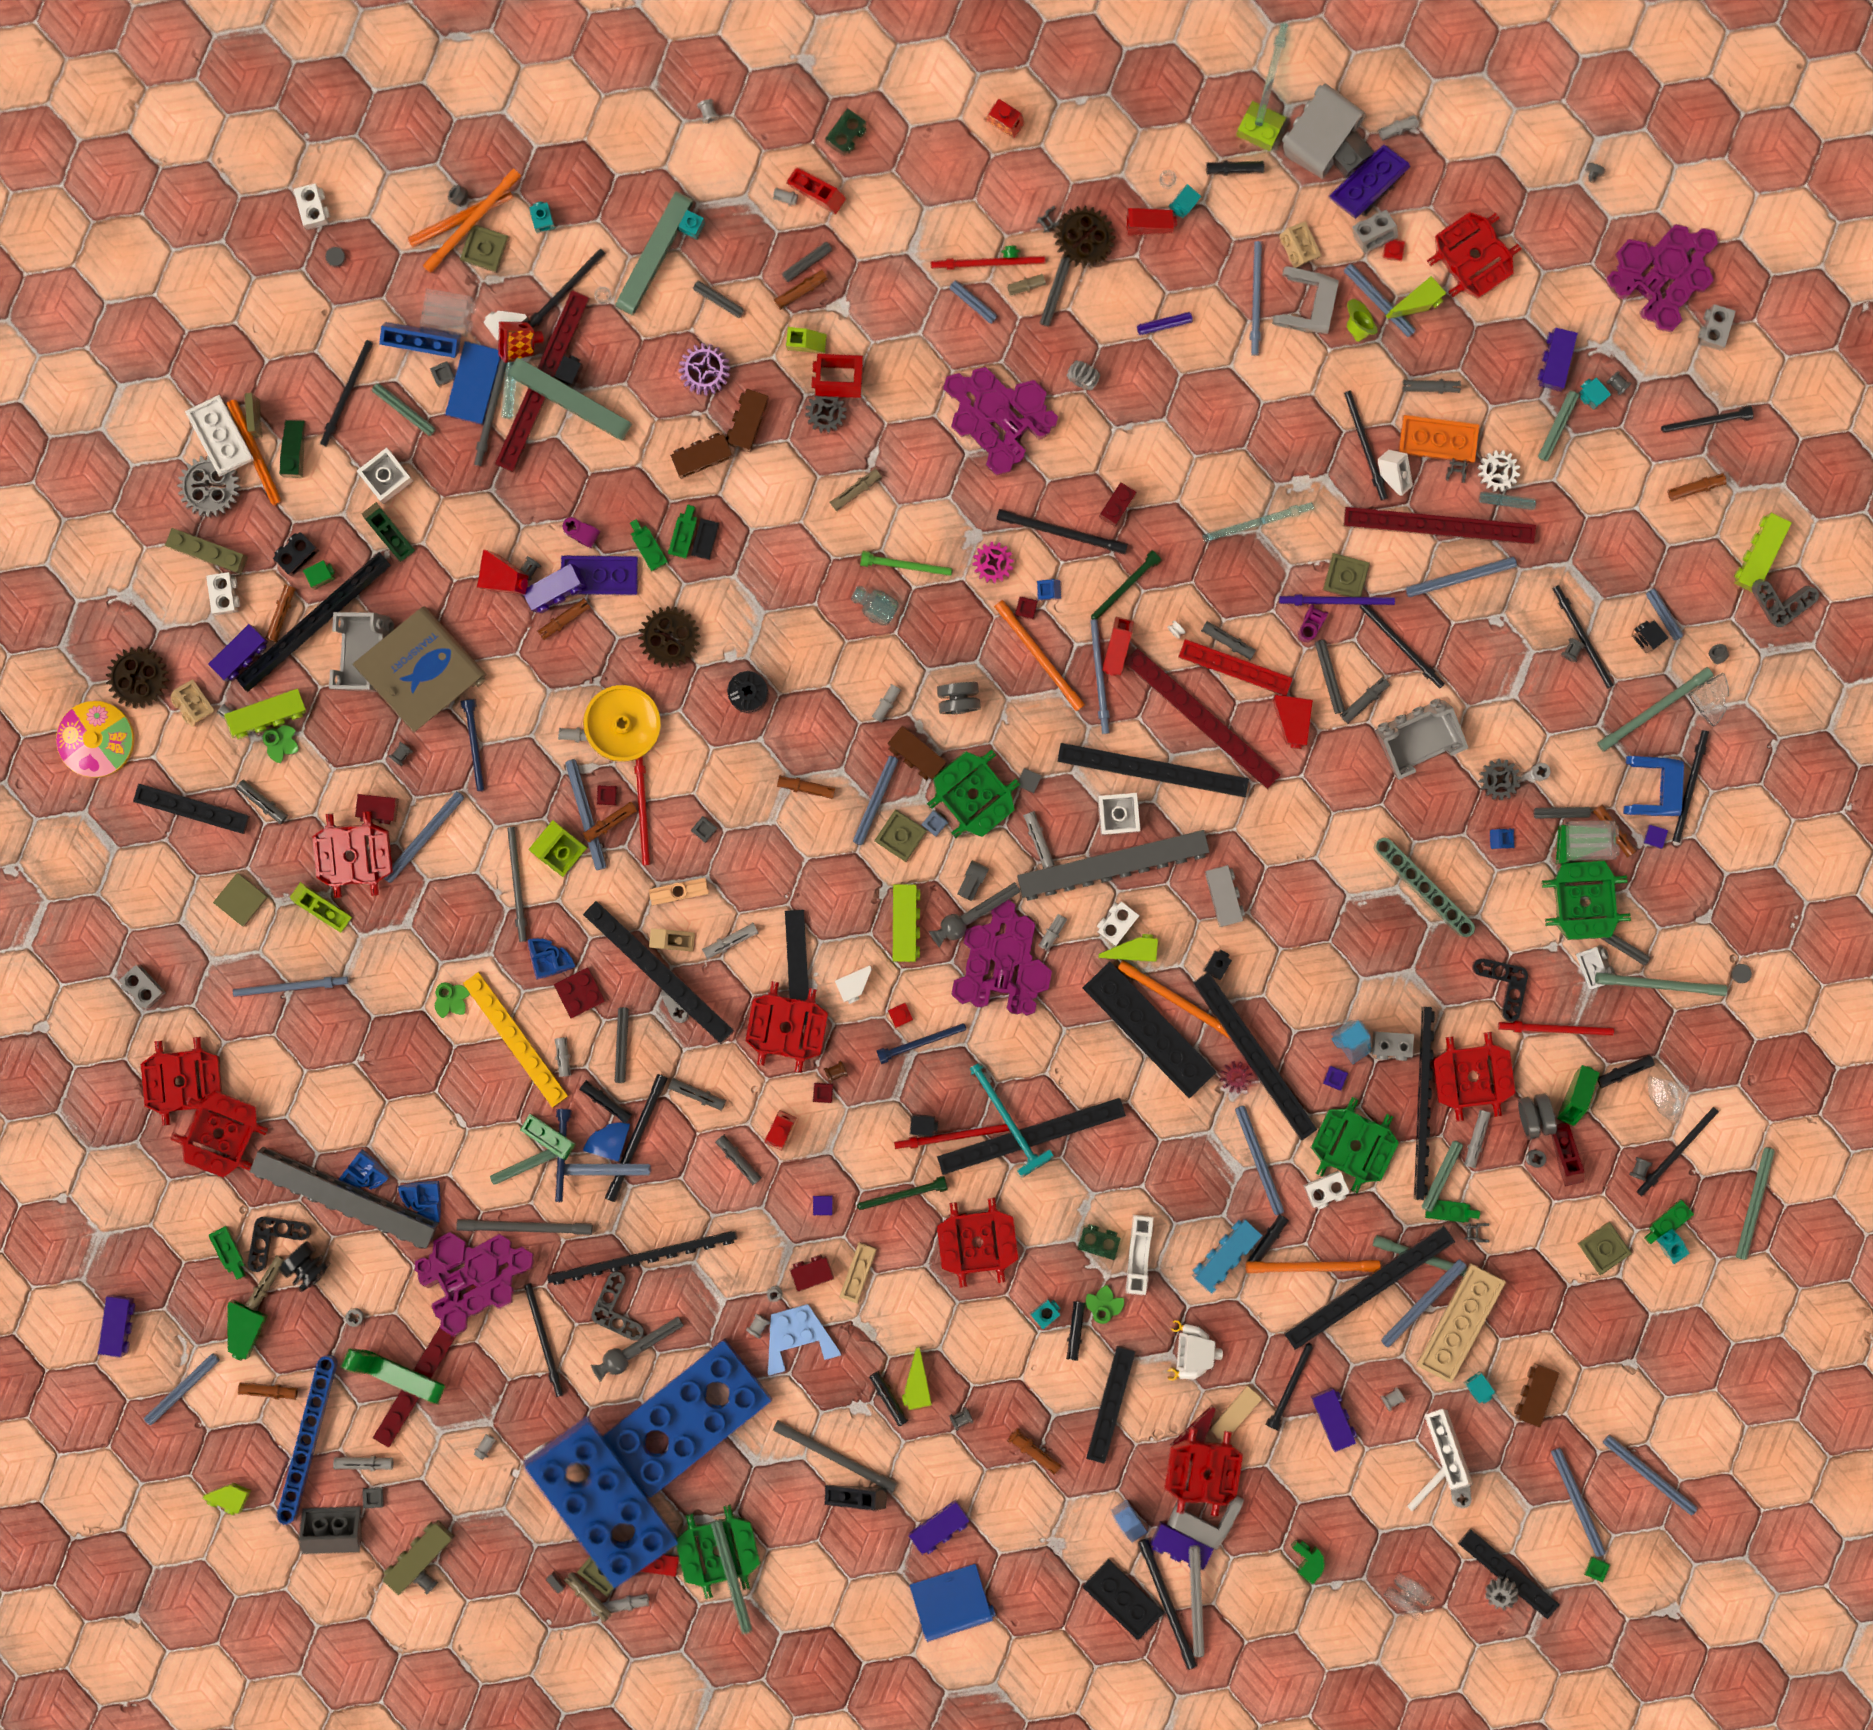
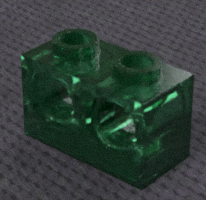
M847 108L826 136L825 143L842 156H845L847 152L850 154L856 145L854 143L858 137L862 138L867 130L865 128L866 121ZM855 122L858 124V127L852 130L848 128V124ZM843 137L847 142L839 145L836 142L838 138Z
M1088 1224V1227L1083 1226L1077 1249L1115 1260L1121 1238L1117 1236L1118 1233L1107 1229L1105 1233L1099 1231L1098 1226ZM1089 1233L1095 1235V1241L1091 1244L1085 1242V1236ZM1106 1239L1113 1240L1114 1246L1111 1249L1103 1247V1242Z

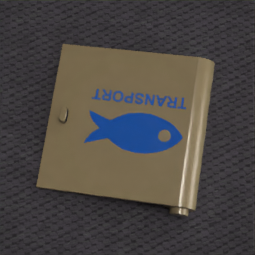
M426 606L416 611L352 664L414 733L469 687L481 686L486 681L485 676L487 675Z

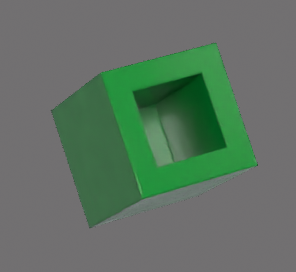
M324 560L303 570L311 588L314 590L335 580L333 576L335 571L331 563L327 564Z

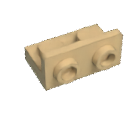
M1306 222L1289 227L1279 234L1281 243L1294 268H1299L1301 265L1321 257V253Z
M193 679L173 690L171 694L172 704L174 707L179 708L183 720L187 724L189 723L191 727H194L198 721L215 711Z

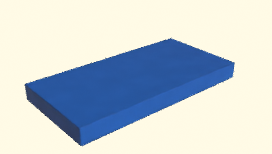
M464 342L445 413L446 416L483 425L501 358L498 355L497 349Z

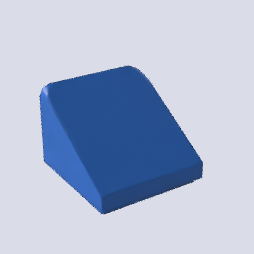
M1060 580L1037 581L1038 600L1061 599Z
M1514 829L1490 830L1491 849L1514 848Z

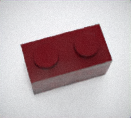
M1120 482L1100 513L1099 518L1116 527L1137 492Z
M357 794L355 817L360 818V822H364L363 812L371 811V821L374 819L379 820V824L391 825V821L396 822L399 799Z
M822 1254L812 1257L811 1262L805 1264L804 1261L792 1264L793 1268L790 1269L797 1292L834 1279L827 1256L822 1257Z

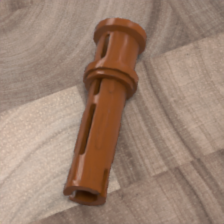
M1016 1428L1009 1436L1007 1442H1012L1020 1449L1021 1453H1027L1055 1475L1061 1468V1464L1033 1443L1032 1438H1027L1019 1432V1428Z

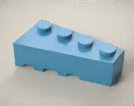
M1350 1020L1331 1033L1333 1036L1331 1038L1332 1042L1337 1048L1343 1050L1352 1065L1372 1052L1371 1038L1360 1021Z
M1245 1219L1242 1221L1238 1220L1231 1227L1233 1231L1229 1235L1225 1234L1219 1240L1220 1245L1216 1249L1212 1248L1205 1257L1207 1259L1203 1264L1199 1262L1192 1270L1194 1272L1192 1276L1211 1294L1216 1290L1215 1284L1223 1282L1228 1275L1227 1271L1235 1268L1241 1261V1256H1245L1262 1237Z

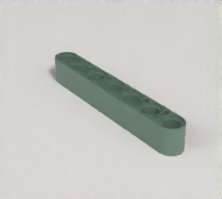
M677 191L674 193L618 297L615 307L632 316L635 314L679 232L678 226L686 210L690 211L694 202L693 199Z
M516 358L507 374L514 380L621 441L624 440L632 426V423L520 358Z
M1381 838L1374 843L1375 853L1457 935L1468 937L1474 933L1475 926L1473 922L1391 840ZM1382 841L1388 845L1386 852H1382L1379 849V843ZM1395 855L1400 856L1402 860L1399 866L1394 865L1392 862V858ZM1408 869L1414 870L1415 877L1413 879L1407 878L1406 871ZM1422 882L1428 884L1429 889L1426 893L1420 891L1419 887ZM1435 896H1439L1442 899V904L1439 907L1433 903ZM1450 909L1456 913L1454 920H1450L1447 917V912ZM1463 923L1469 926L1467 934L1461 932L1460 927Z

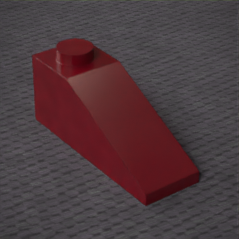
M1566 1122L1556 1124V1134L1551 1136L1564 1185L1570 1186L1583 1183L1585 1171L1570 1125Z
M1213 1405L1208 1407L1170 1444L1171 1447L1185 1440L1187 1441L1190 1427L1198 1429L1196 1441L1204 1442L1216 1411ZM1191 1453L1190 1461H1192L1194 1453Z

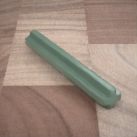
M379 383L373 386V393L428 436L433 435L436 430L434 426Z
M1574 391L1568 392L1541 448L1538 458L1542 461L1547 462L1579 398V394Z
M1452 1142L1422 1204V1209L1432 1212L1463 1148L1460 1142Z
M550 1150L543 1151L491 1175V1182L493 1185H496L558 1156Z

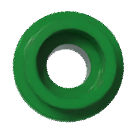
M1005 246V250H1001L1003 258L1019 257L1018 252H1020V249H1016V246Z

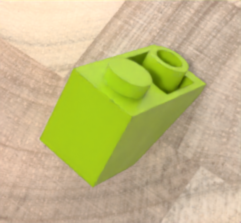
M788 327L786 348L790 351L825 354L827 334L805 328Z
M231 1483L208 1492L203 1496V1499L207 1501L208 1505L212 1507L220 1506L224 1508L226 1513L235 1515V1513L239 1514L242 1512L251 1490L236 1483Z

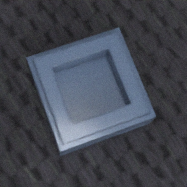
M933 810L921 825L936 837L948 821Z

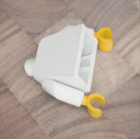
M1175 1320L1173 1322L1179 1324V1329L1174 1330L1171 1328V1330L1174 1332L1181 1330L1183 1333L1179 1334L1177 1369L1171 1367L1167 1370L1168 1372L1173 1371L1175 1376H1170L1168 1379L1171 1381L1177 1377H1180V1379H1196L1206 1373L1207 1369L1213 1368L1214 1360L1222 1359L1223 1351L1221 1348H1215V1341L1210 1340L1209 1335L1200 1327L1189 1324L1182 1325L1180 1321Z

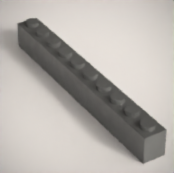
M1201 830L1017 875L1022 898H1027V901L1037 899L1038 894L1045 893L1046 896L1057 894L1056 890L1064 888V892L1074 890L1075 885L1082 884L1083 887L1094 885L1093 881L1101 879L1103 883L1113 880L1112 876L1120 875V878L1131 876L1132 871L1138 870L1140 874L1150 871L1149 867L1157 866V869L1169 866V862L1175 861L1177 865L1187 862V858L1194 857L1195 860L1206 857V853H1209L1205 832Z
M262 1147L257 1152L250 1170L259 1179H267L275 1186L290 1189V1192L293 1194H301L312 1202L324 1204L330 1210L342 1212L346 1217H354L364 1225H372L383 1233H391L399 1240H407L413 1243L417 1248H428L439 1225L436 1221L266 1147Z

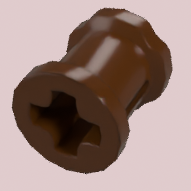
M838 1061L837 1065L830 1068H824L830 1084L842 1076H848L842 1061Z

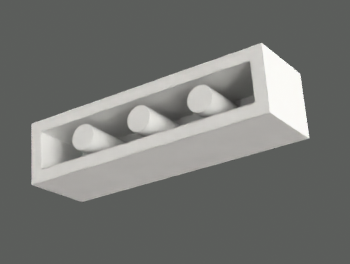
M1441 1409L1425 1415L1450 1490L1456 1491L1473 1485L1448 1410Z

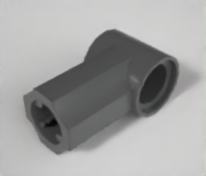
M972 860L957 894L972 901L989 868Z

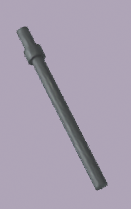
M500 358L480 441L476 445L477 453L474 465L481 467L484 453L488 449L487 441L507 363L502 358Z
M509 827L507 831L517 916L515 925L518 927L519 942L527 941L525 928L527 926V919L524 918L515 827Z

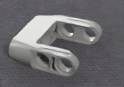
M1284 267L1282 276L1290 281L1317 286L1310 319L1286 314L1274 315L1272 324L1308 333L1327 334L1339 280L1317 272Z
M1187 1480V1482H1186V1488H1185L1186 1491H1188V1486H1189L1188 1480ZM1237 1496L1230 1502L1218 1527L1185 1510L1184 1514L1177 1513L1178 1501H1176L1167 1524L1217 1550L1229 1533L1243 1505L1244 1499Z

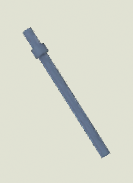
M1261 241L1254 242L1252 332H1250L1252 356L1259 355V341H1261V332H1259Z
M1096 619L1090 620L1100 710L1098 711V719H1101L1102 734H1109L1108 718H1110V713L1107 710L1098 620Z
M329 976L319 980L233 989V996L317 987L333 988L334 985L348 984V977L333 978Z

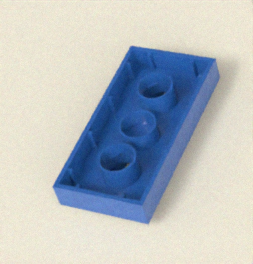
M724 1338L606 1432L603 1437L648 1497L651 1498L772 1401V1397ZM712 1382L726 1384L729 1388V1401L722 1406L709 1403L706 1399V1386ZM652 1430L664 1432L669 1438L668 1450L662 1454L650 1452L646 1448V1434Z
M588 1416L523 1461L524 1469L614 1589L678 1544L677 1536ZM578 1462L587 1464L591 1468L587 1479L575 1482L566 1476L567 1469L572 1464ZM620 1523L631 1524L636 1528L634 1536L625 1542L613 1539L611 1537L612 1529Z

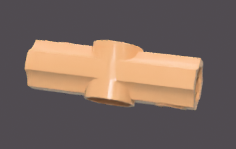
M706 878L649 889L652 906L709 894ZM677 886H681L684 889L681 897L674 895V889Z

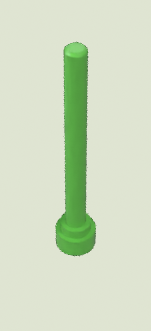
M862 551L860 566L868 567V565L877 564L952 575V568L876 557L868 551Z

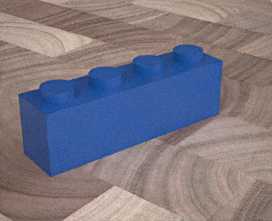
M385 322L381 326L379 345L455 358L459 354L461 335Z

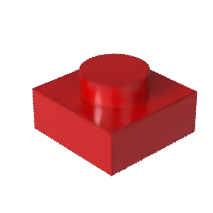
M1391 240L1385 243L1382 259L1401 262L1405 241Z
M906 1003L888 1010L895 1028L913 1020Z

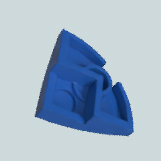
M539 938L528 939V947L536 980L575 968L569 953L562 947L559 949L551 945L552 941Z
M612 1123L599 1131H595L587 1140L583 1151L619 1162L630 1124Z
M361 1149L339 1180L357 1188L369 1187V1189H374L382 1185L389 1176L378 1162Z
M439 1181L415 1182L398 1186L399 1195L407 1208L411 1206L418 1212L417 1214L440 1222L441 1196Z

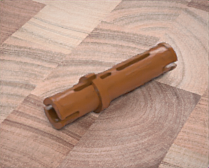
M821 269L809 278H804V281L773 300L781 310L805 293L814 291V288L827 281L828 278Z
M1724 473L1708 478L1703 477L1702 480L1668 489V497L1670 501H1674L1699 492H1709L1715 487L1726 485L1727 481Z
M284 584L280 599L276 602L278 605L265 637L266 639L277 642L289 608L291 609L292 605L290 603L296 588Z
M582 598V600L557 618L550 619V623L537 630L540 635L547 631L541 636L542 639L545 641L556 631L560 632L563 626L590 609L591 607L588 603L581 608L587 602L585 598Z
M779 775L777 787L794 790L793 792L795 793L797 791L830 799H833L836 788L800 780L798 777L795 779Z
M629 802L602 821L598 820L596 825L583 832V836L590 843L598 836L608 833L609 829L633 813H636L637 809L632 802Z
M1603 804L1593 811L1603 826L1608 829V832L1615 840L1613 841L1614 844H1618L1627 858L1637 851L1628 840V835L1622 832Z
M240 1382L238 1385V1395L271 1397L274 1400H279V1398L296 1400L298 1388L285 1387L280 1384L271 1386Z

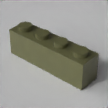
M171 528L165 544L166 547L239 575L242 574L248 559L244 554Z
M439 1521L435 1524L430 1522L423 1530L425 1532L423 1537L417 1536L410 1544L412 1548L408 1553L404 1550L397 1558L399 1562L395 1566L390 1565L383 1572L386 1576L382 1581L398 1596L453 1539L454 1535Z

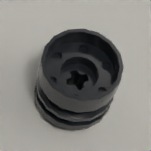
M739 672L733 676L728 684V698L732 705L742 713H756L763 709L768 702V686L764 679L756 672ZM751 687L750 690L753 693L745 696L743 689Z
M308 1241L300 1245L278 1268L286 1278L291 1277L293 1274L297 1275L292 1283L294 1286L301 1280L303 1281L298 1288L301 1293L319 1281L331 1264L326 1260L319 1265L324 1256L320 1255L313 1259L312 1256L316 1248Z

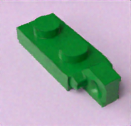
M687 504L685 514L680 513V516L677 518L668 550L669 555L687 559L697 524V517H694L695 506Z
M637 519L630 522L635 531L631 533L632 539L651 572L667 564L668 561L646 525L641 528Z
M1680 1199L1651 1223L1649 1227L1651 1232L1644 1239L1648 1244H1652L1669 1230L1673 1229L1675 1231L1694 1214Z
M1437 1200L1432 1212L1425 1211V1218L1463 1223L1469 1222V1218L1479 1219L1480 1211L1471 1210L1470 1205L1466 1203Z
M225 1226L209 1234V1238L224 1269H227L228 1273L233 1272L236 1280L245 1277L246 1275L242 1268L245 1265L244 1260L228 1227Z

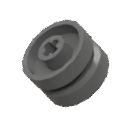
M961 682L937 686V696L941 699H950L939 703V713L956 715L981 710L980 699L968 698V696L979 693L978 682Z
M1546 1093L1535 1095L1534 1102L1530 1097L1518 1099L1521 1123L1529 1140L1539 1138L1541 1131L1545 1136L1556 1134L1555 1116Z

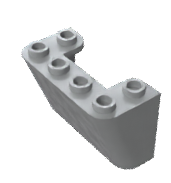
M1326 83L1318 86L1314 94L1315 97L1312 101L1309 100L1304 107V113L1301 117L1298 116L1293 123V129L1291 132H1287L1282 140L1284 142L1285 157L1324 179L1333 166V156L1350 131L1356 132L1366 118L1364 111Z
M333 612L332 631L342 634L340 671L330 670L329 689L377 692L352 664L393 631L394 623L389 616L377 613ZM339 618H340V621H341L340 628H339V625H338Z
M1434 699L1429 702V705L1424 707H1416L1411 713L1399 715L1389 723H1381L1375 730L1398 780L1415 773L1414 765L1445 751L1453 756L1468 749L1453 707L1440 699Z

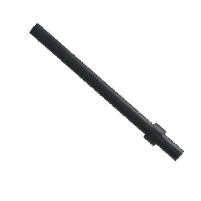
M601 248L538 313L535 312L530 317L531 320L528 323L532 328L536 325L539 326L548 312L606 254Z
M365 341L330 421L326 423L325 432L320 441L322 446L327 447L332 434H335L337 430L338 420L373 345L371 341Z
M1351 390L1347 391L1344 395L1373 477V486L1376 487L1381 501L1388 499L1383 485L1385 484L1384 479L1378 471Z
M1557 585L1552 589L1559 600L1560 608L1564 609L1578 637L1585 645L1584 648L1607 689L1614 686L1572 610L1569 598L1565 597L1560 586Z
M1361 605L1359 607L1414 662L1427 679H1430L1439 689L1445 684L1435 674L1436 671L1431 666L1428 667L1368 605Z
M1701 731L1699 743L1695 746L1694 752L1696 754L1682 802V812L1678 817L1672 840L1680 843L1702 758L1706 754L1709 731Z
M1715 1107L1711 1108L1662 1164L1646 1177V1181L1636 1191L1638 1195L1642 1197L1651 1186L1654 1187L1658 1183L1659 1177L1718 1114L1719 1111Z
M530 1283L524 1285L549 1370L550 1383L552 1382L556 1397L564 1395L560 1383L561 1377L560 1373L556 1370L533 1287Z

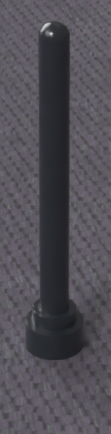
M1746 405L1735 412L1663 425L1661 431L1666 433L1739 418L1740 420L1749 421L1753 420V410L1751 405Z
M1307 1343L1279 1405L1274 1415L1267 1419L1266 1426L1280 1431L1282 1426L1281 1417L1313 1349L1312 1344Z

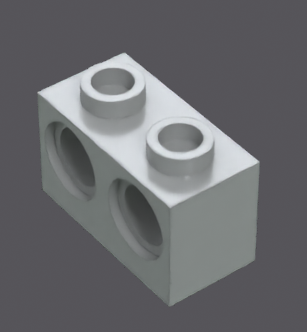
M1387 210L1376 213L1372 217L1352 226L1354 239L1364 254L1398 237L1397 225Z
M1715 304L1706 309L1703 318L1706 322L1698 334V338H1700L1699 344L1720 351L1724 349L1736 311ZM1719 314L1722 317V322H1717L1714 315ZM1709 332H1714L1717 339H1710Z
M135 965L119 980L122 983L121 988L127 994L131 993L135 997L134 1002L140 1008H150L166 993L141 965ZM134 975L139 979L136 986L131 984V978ZM147 989L152 993L149 1000L144 998V992Z

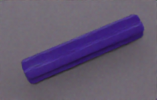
M1187 312L1138 324L1137 332L1139 335H1144L1188 324L1193 321L1192 314Z

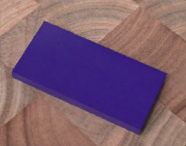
M1383 144L1333 191L1329 198L1356 219L1410 168V164Z
M561 556V568L570 563L576 565L586 584L582 591L576 595H638V557Z

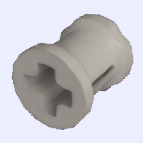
M707 99L698 103L697 108L701 110L704 124L719 119V114H716L713 107V99Z
M1539 763L1532 767L1530 775L1534 780L1543 781L1550 776L1551 771L1547 764ZM1539 769H1540V770H1541V769L1544 770V773H1542V776H1541V775H1537V773H1536L1537 771H1539Z
M756 1313L754 1321L750 1327L746 1328V1331L761 1339V1333L766 1325L770 1324V1321Z
M1397 1387L1388 1395L1380 1396L1389 1412L1399 1403L1406 1402Z

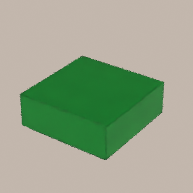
M1591 1556L1584 1575L1603 1583L1610 1564Z

